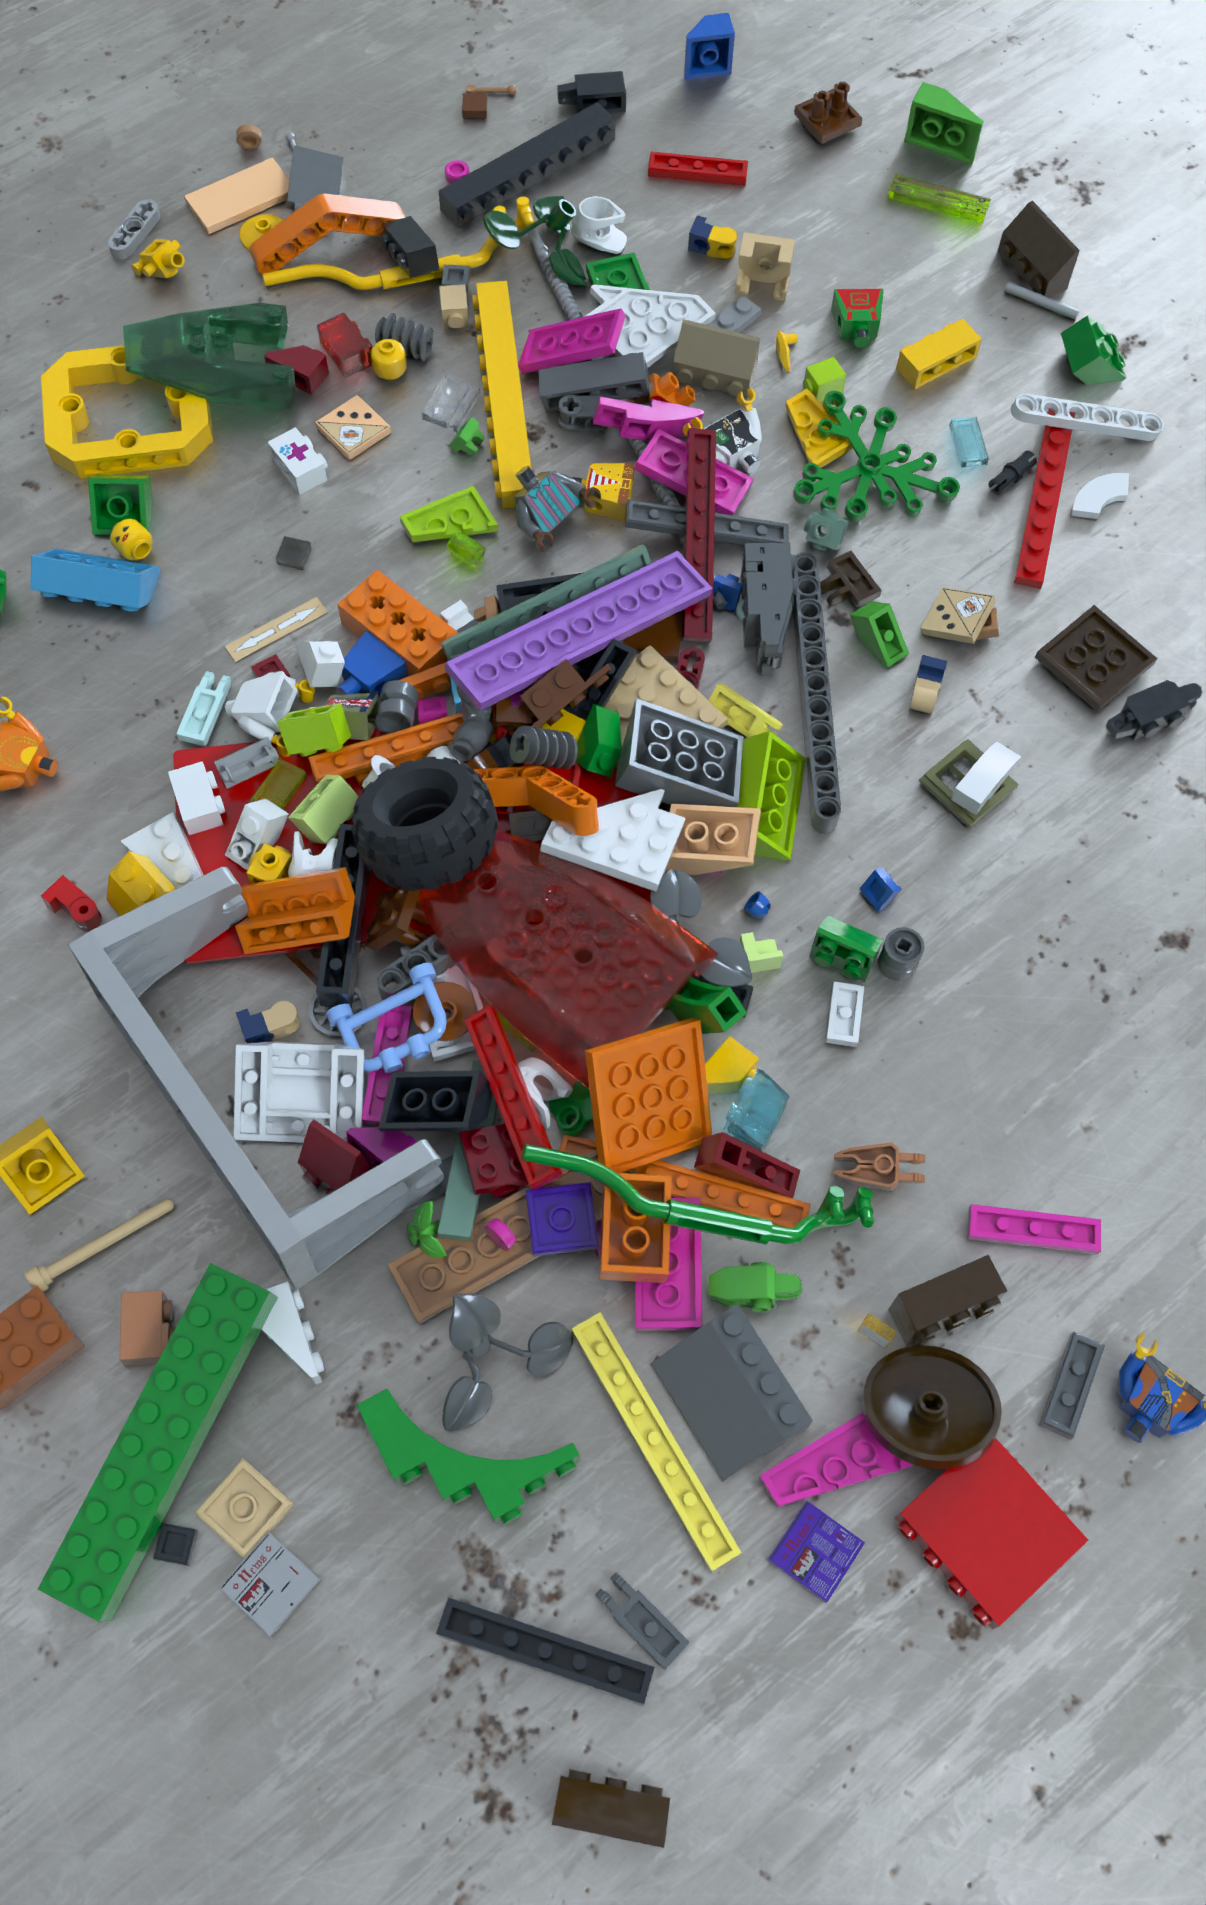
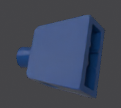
M366 631L344 657L345 664L342 670V677L345 681L337 687V690L340 694H357L358 692L378 693V697H380L384 684L408 677L406 661Z

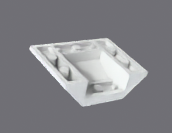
M278 1041L236 1044L234 1139L304 1143L308 1126L314 1119L347 1142V1130L350 1128H362L365 1049L341 1044Z

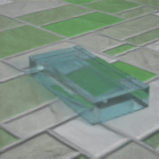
M977 417L951 419L949 427L961 468L987 465L989 456Z

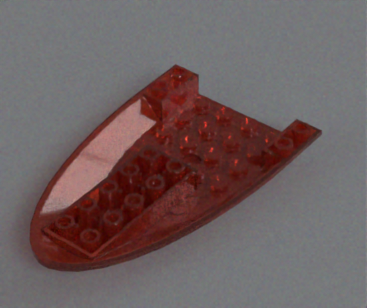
M496 831V838L493 842L494 847L489 856L481 860L482 864L473 872H468L462 876L463 879L453 884L447 883L439 886L440 888L428 891L421 889L418 897L421 907L441 945L479 993L527 1040L589 1089L585 1050L644 1033L693 975L699 977L717 957L718 953L650 902L601 872L541 852V844L532 840ZM483 885L488 887L494 886L493 888L488 890L481 888ZM543 920V922L538 926H531L528 924L530 921L540 922ZM586 950L593 957L588 963L582 964L575 960V955L579 951Z

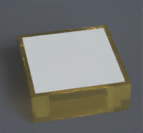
M867 1314L857 1330L884 1349L888 1347L897 1333L895 1332L896 1330L871 1314Z

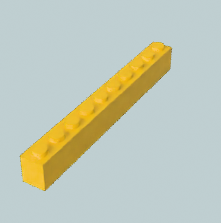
M507 281L476 283L477 294L472 295L473 311H479V314H474L476 331L481 330V334H477L478 351H483L484 353L479 355L480 370L486 371V375H482L483 392L488 391L489 396H484L485 412H491V417H487L488 434L493 433L494 438H489L490 454H496V459L492 460L493 476H498L499 481H494L496 498H501L502 509L515 508L514 496L523 488L516 474L525 466L531 468L508 284Z

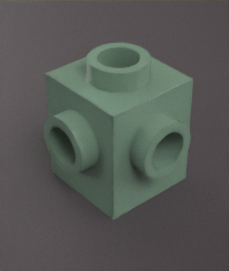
M823 508L822 511L818 510L813 516L809 515L804 527V531L807 532L805 540L811 541V546L819 550L826 551L827 547L838 550L841 547L849 521L839 518V513L827 508ZM822 526L827 528V533L823 531Z

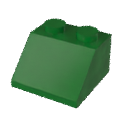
M96 474L88 478L92 534L111 535L113 527L118 522L130 518L137 520L149 531L153 505L151 475Z

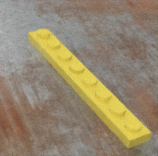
M601 1312L573 1327L571 1332L710 1572L715 1571L739 1556L742 1552Z

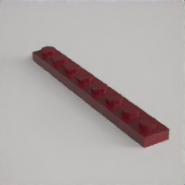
M689 428L687 432L684 558L712 587V592L709 597L683 609L682 641L710 643L712 640L716 430Z

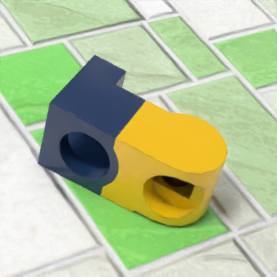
M697 215L689 232L688 250L714 258L729 259L733 257L736 252V231L730 227L720 228L707 224V218Z

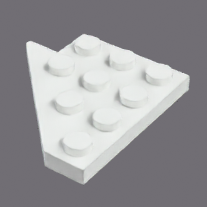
M603 285L591 286L590 293L601 305L586 315L589 316L622 308L626 317L614 354L622 356L629 353L643 352L647 367L677 347L683 319L706 325L715 319V312L699 295Z
M658 789L598 807L599 831L592 835H575L555 821H552L541 843L540 851L656 892L686 818L658 809L665 792L663 789Z

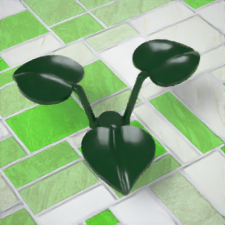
M549 196L537 200L533 205V211L539 220L522 231H517V226L513 219L504 212L490 211L483 216L485 227L495 242L507 249H517L521 245L519 237L524 236L540 224L546 223L545 225L553 232L560 234L555 246L556 252H552L549 255L551 268L559 278L568 283L578 286L587 285L584 271L577 257L570 250L561 249L564 236L570 229V221L576 215L575 207L568 200H565L564 196Z

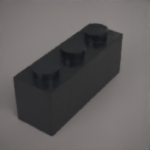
M411 216L382 223L384 233L381 234V241L384 249H388L392 259H396L400 269H404L410 278L440 270L436 245Z

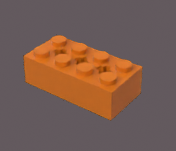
M378 569L337 604L341 624L359 638L366 631L376 637L406 661L408 676L448 662L440 642L459 633Z

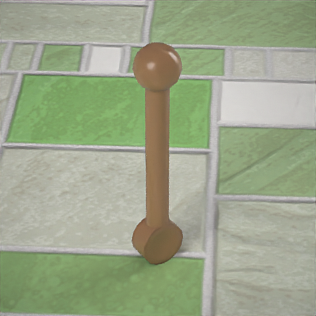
M468 85L466 93H508L509 95H514L516 87L509 85L508 87L475 88L474 85Z

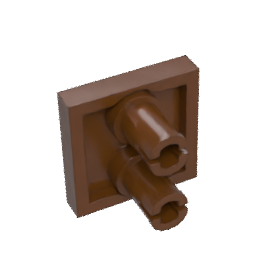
M846 82L836 83L834 88L827 92H816L813 98L795 106L794 115L821 144L862 125L863 118L847 102L850 86Z
M397 886L388 892H383L379 896L375 905L377 908L375 918L367 928L369 936L365 946L377 951L396 940L413 949L424 942L426 935L409 926L411 918L424 927L433 918L431 915L434 914V909L417 901L421 889L407 891L402 890L401 886Z

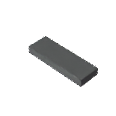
M1074 1331L1070 1334L1039 1423L1040 1427L1070 1440L1074 1438L1105 1347L1104 1344Z

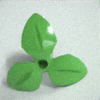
M427 1201L416 1209L413 1214L414 1224H407V1233L414 1247L419 1243L422 1252L433 1258H443L447 1255L438 1240L432 1237L438 1235L440 1220L431 1223L433 1202Z

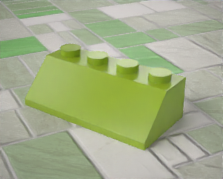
M771 731L743 739L739 804L736 807L759 808L761 810L755 856L788 861L791 860L806 758Z

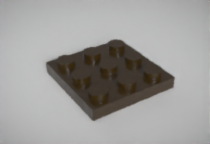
M1095 605L1038 650L1035 656L1041 664L1097 712L1151 668L1157 660L1155 655Z

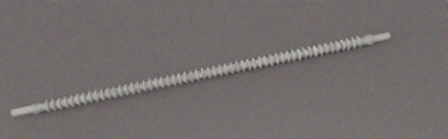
M535 229L528 232V237L535 249V255L540 261V267L543 269V273L548 279V283L551 285L560 306H562L567 320L584 317L578 305H576V301L570 289H568L566 281L559 278L551 268L547 246L543 244L538 232ZM601 356V357H596V358H592V359H588V360H589V361L599 360V359H602V358H604V357ZM628 438L639 459L647 447L648 441ZM647 476L662 505L681 507L677 503L678 500L674 497V492L671 491V488ZM677 535L678 539H680L681 545H684V549L685 536ZM718 591L716 596L713 597V601L717 609H723L727 602Z

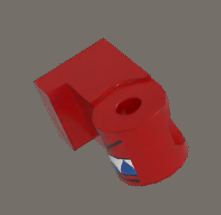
M64 875L41 895L44 903L52 912L56 914L62 908L73 918L77 927L82 931L89 932L99 927L102 922V915L96 903Z

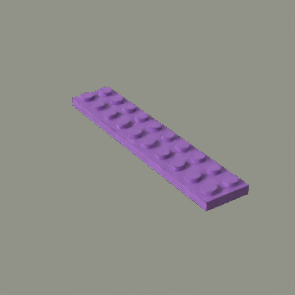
M676 551L446 662L445 671L477 709L481 711L537 683L565 659L573 665L607 648L612 639L621 641L709 597L712 587Z

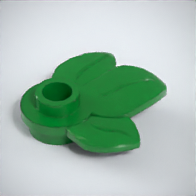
M585 1076L578 1079L572 1086L573 1091L569 1097L549 1100V1109L557 1117L559 1130L569 1136L579 1134L584 1130L587 1122L593 1120L589 1080Z

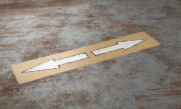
M315 597L224 647L234 661L237 662L328 613L320 600Z

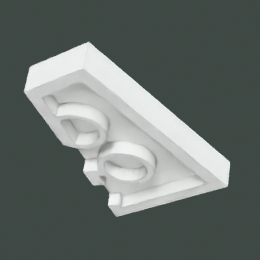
M173 812L121 840L133 853L149 857L176 888L204 876L181 823Z

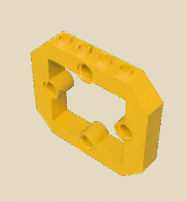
M174 339L66 352L41 375L46 448L54 463L80 479L89 478L96 474L116 475L188 466L213 442L207 375L202 356ZM177 375V380L172 381L166 386L165 396L171 414L175 418L181 419L182 431L140 436L136 430L124 429L118 432L114 439L78 443L77 432L86 429L90 419L83 399L75 394L74 387L109 382L131 384L137 379Z

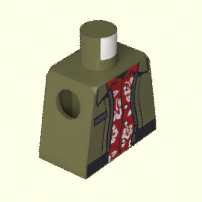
M378 693L330 696L324 706L342 704L351 732L349 739L369 740L377 727L375 718L379 706Z

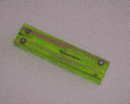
M896 173L888 192V198L980 223L984 222L991 202L989 198Z

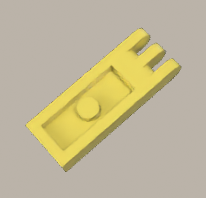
M723 683L717 684L709 698V701L728 718L727 724L747 738L767 731H771L777 736L776 732L768 728L769 725L776 730H780L783 725L780 721Z

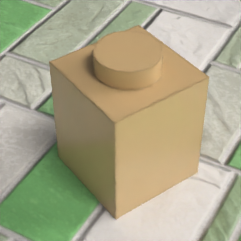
M465 284L439 286L443 329L469 327Z

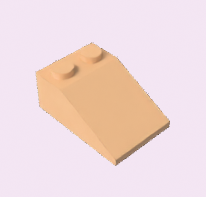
M671 804L670 813L686 819L666 867L667 872L670 869H678L686 874L700 875L753 865L761 814L759 808Z

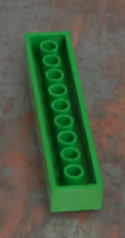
M212 1263L209 1264L37 1590L98 1622L112 1621L278 1299L276 1295Z

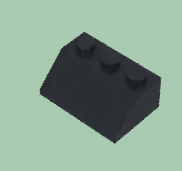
M480 1070L392 1072L378 1129L381 1132L470 1131L488 1118L493 1093L487 1079Z

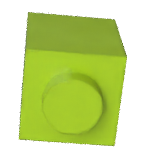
M831 357L806 367L805 377L802 382L803 389H808L822 402L830 391H839L843 394L847 375L835 357Z

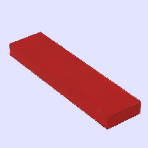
M650 152L648 176L746 186L748 161Z

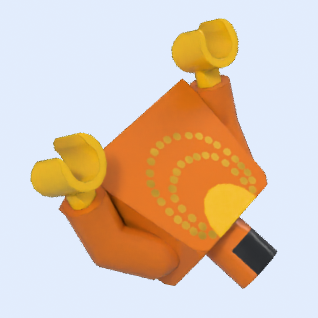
M0 697V703L6 706V711L0 710V718L7 717L9 719L8 722L3 720L0 724V791L16 789L21 786L31 787L35 784L39 774L53 777L57 771L58 762L48 758L49 751L45 745L44 737L18 711L14 713L11 710L12 702L9 698Z

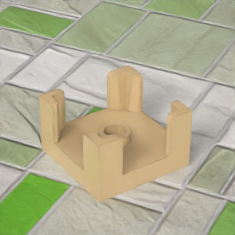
M744 232L738 264L740 265L735 294L747 295L750 280L775 284L773 299L785 301L795 240Z

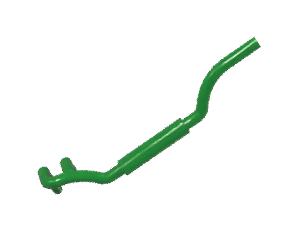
M525 1144L522 1150V1160L588 1175L613 1190L637 1213L663 1219L664 1224L765 1245L769 1241L794 1245L802 1242L809 1234L820 1228L846 1226L855 1223L859 1219L866 1228L874 1224V1211L871 1203L873 1192L866 1187H860L850 1206L842 1209L844 1191L837 1186H831L817 1213L805 1217L793 1228L772 1225L771 1220L672 1199H668L667 1202H661L645 1198L621 1175L600 1162L584 1156Z

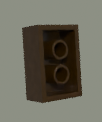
M986 1255L898 1293L888 1310L905 1345L916 1342L917 1346H921L935 1339V1334L943 1329L950 1333L965 1325L964 1322L972 1316H975L976 1320H980L995 1312L994 1308L1002 1304L1000 1299L1007 1293V1289L990 1256Z

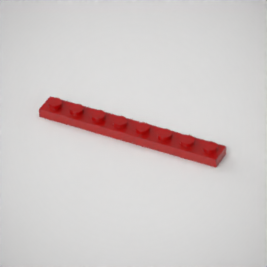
M1049 408L1047 414L1055 416V412ZM1069 412L1070 416L1075 418V412ZM1044 426L1014 579L1016 584L1039 589L1043 585L1072 429Z

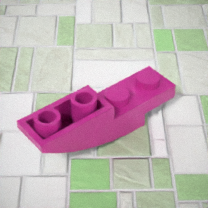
M600 396L593 415V424L619 429V437L651 440L658 429L675 438L685 437L683 433L684 425L687 423L691 425V420L694 417L701 420L704 410L652 399L650 406Z

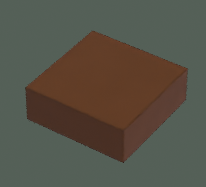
M463 93L462 117L487 118V94Z

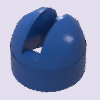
M757 891L748 899L744 910L755 918H763L768 914L771 904L764 894Z

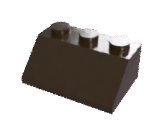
M1034 201L1029 202L1003 231L998 247L1001 257L1025 280L1032 291L1048 298L1068 288L1080 252Z
M569 1769L568 1777H560L552 1825L664 1848L670 1798L662 1797L663 1788L642 1784L640 1792L626 1789L627 1781L605 1777L604 1784L590 1782V1773Z

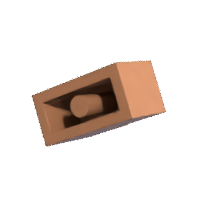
M163 1290L121 1293L119 1360L125 1367L156 1365L176 1328L171 1327L167 1323V1321H172L173 1304L172 1300H167L168 1298Z

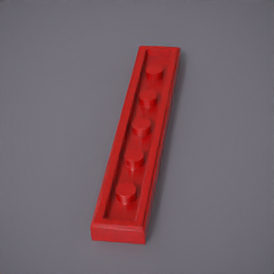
M488 1005L464 1019V1023L531 1189L536 1190L563 1174L560 1168L521 1159L525 1144L552 1149L496 1009Z

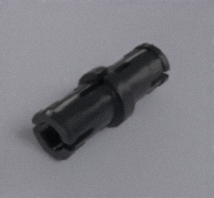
M1026 450L1014 462L1007 463L1003 467V471L989 481V488L997 484L991 491L996 495H1000L1012 483L1019 482L1023 474L1037 464L1036 457L1030 462L1028 461L1034 456V453Z

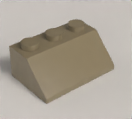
M683 319L673 361V374L681 383L737 396L742 391L743 397L748 399L747 390L752 388L756 376L761 338Z

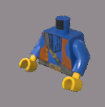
M1140 1333L1136 1337V1351L1132 1350L1119 1370L1118 1394L1123 1399L1120 1409L1131 1417V1420L1123 1430L1124 1433L1133 1441L1141 1443L1148 1432L1160 1438L1165 1434L1178 1436L1196 1430L1206 1421V1402L1201 1401L1205 1395L1152 1356L1158 1348L1156 1339L1151 1347H1142L1140 1343L1145 1338V1333Z

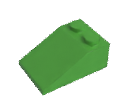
M922 82L912 100L904 141L973 165L984 121L946 89Z

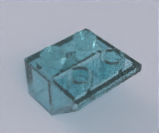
M758 1068L754 1077H746L740 1090L741 1095L738 1102L732 1104L725 1120L727 1121L723 1130L728 1135L764 1151L787 1106L790 1096L765 1071Z

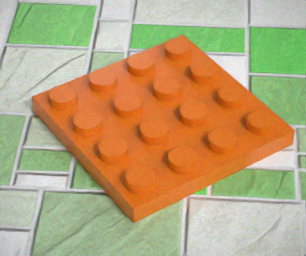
M686 1019L585 1050L598 1162L616 1173H622L699 1146L703 1137L712 1135L701 1021L699 1019Z

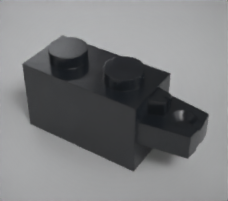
M623 71L576 74L575 82L557 85L558 104L576 105L577 113L597 102L608 113L626 112V87Z

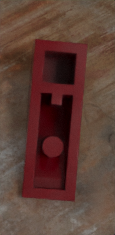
M724 1132L702 1138L694 1165L695 1168L707 1174L790 1198L794 1197L800 1169Z

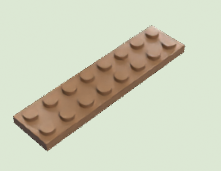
M597 1148L585 1154L584 1157L598 1162ZM560 1168L563 1175L540 1187L591 1182L596 1224L601 1222L603 1183L583 1173ZM633 1168V1169H631V1170H628V1171H625V1172H622V1173L638 1174L637 1171L635 1170V1168ZM530 1186L477 1214L471 1242L436 1237L447 1254L445 1257H430L418 1247L387 1264L419 1324L453 1306L454 1294H474L540 1257H533L526 1199V1190L531 1189ZM493 1218H497L505 1223L516 1237V1243L508 1251H504L497 1246L485 1231V1226Z

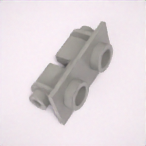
M268 737L214 762L226 788H230L280 764L278 760L279 755L276 749L272 747Z

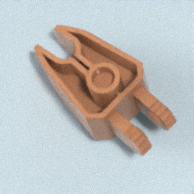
M893 1143L851 1147L834 1154L835 1161L854 1162L857 1164L854 1170H833L834 1177L853 1185L893 1192L899 1186V1183H925V1175L899 1173V1163H925V1154L899 1153V1149Z

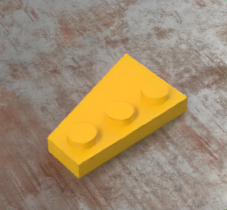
M808 389L803 390L786 401L785 409L809 463H815L822 468L853 449L847 439L834 435L823 438L818 435L817 427L822 419H830L833 423H838L834 416H830L824 411L823 405ZM822 426L824 430H830L828 427Z

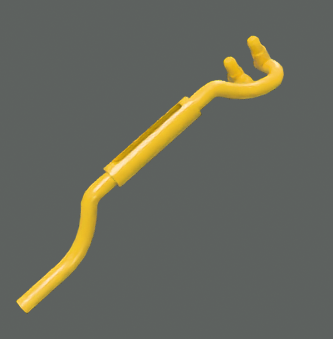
M519 197L517 199V219L514 221L517 231H522L534 223L533 213L527 197ZM497 206L494 208V211H501L506 213V209L504 206ZM490 236L479 252L462 257L459 254L438 258L440 270L412 278L408 276L404 269L401 270L399 266L379 270V274L359 277L342 268L324 264L302 265L263 273L262 275L265 287L306 278H328L342 282L356 290H370L380 287L383 290L442 278L444 264L470 266V269L482 266L489 260L499 244Z

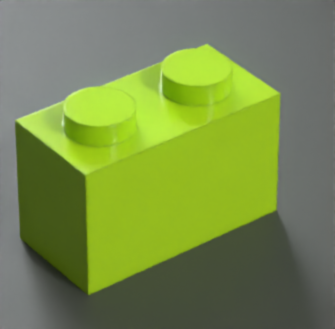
M341 703L289 712L277 722L288 755L300 753L301 757H305L321 749H326V752H334L343 748V743L351 737Z

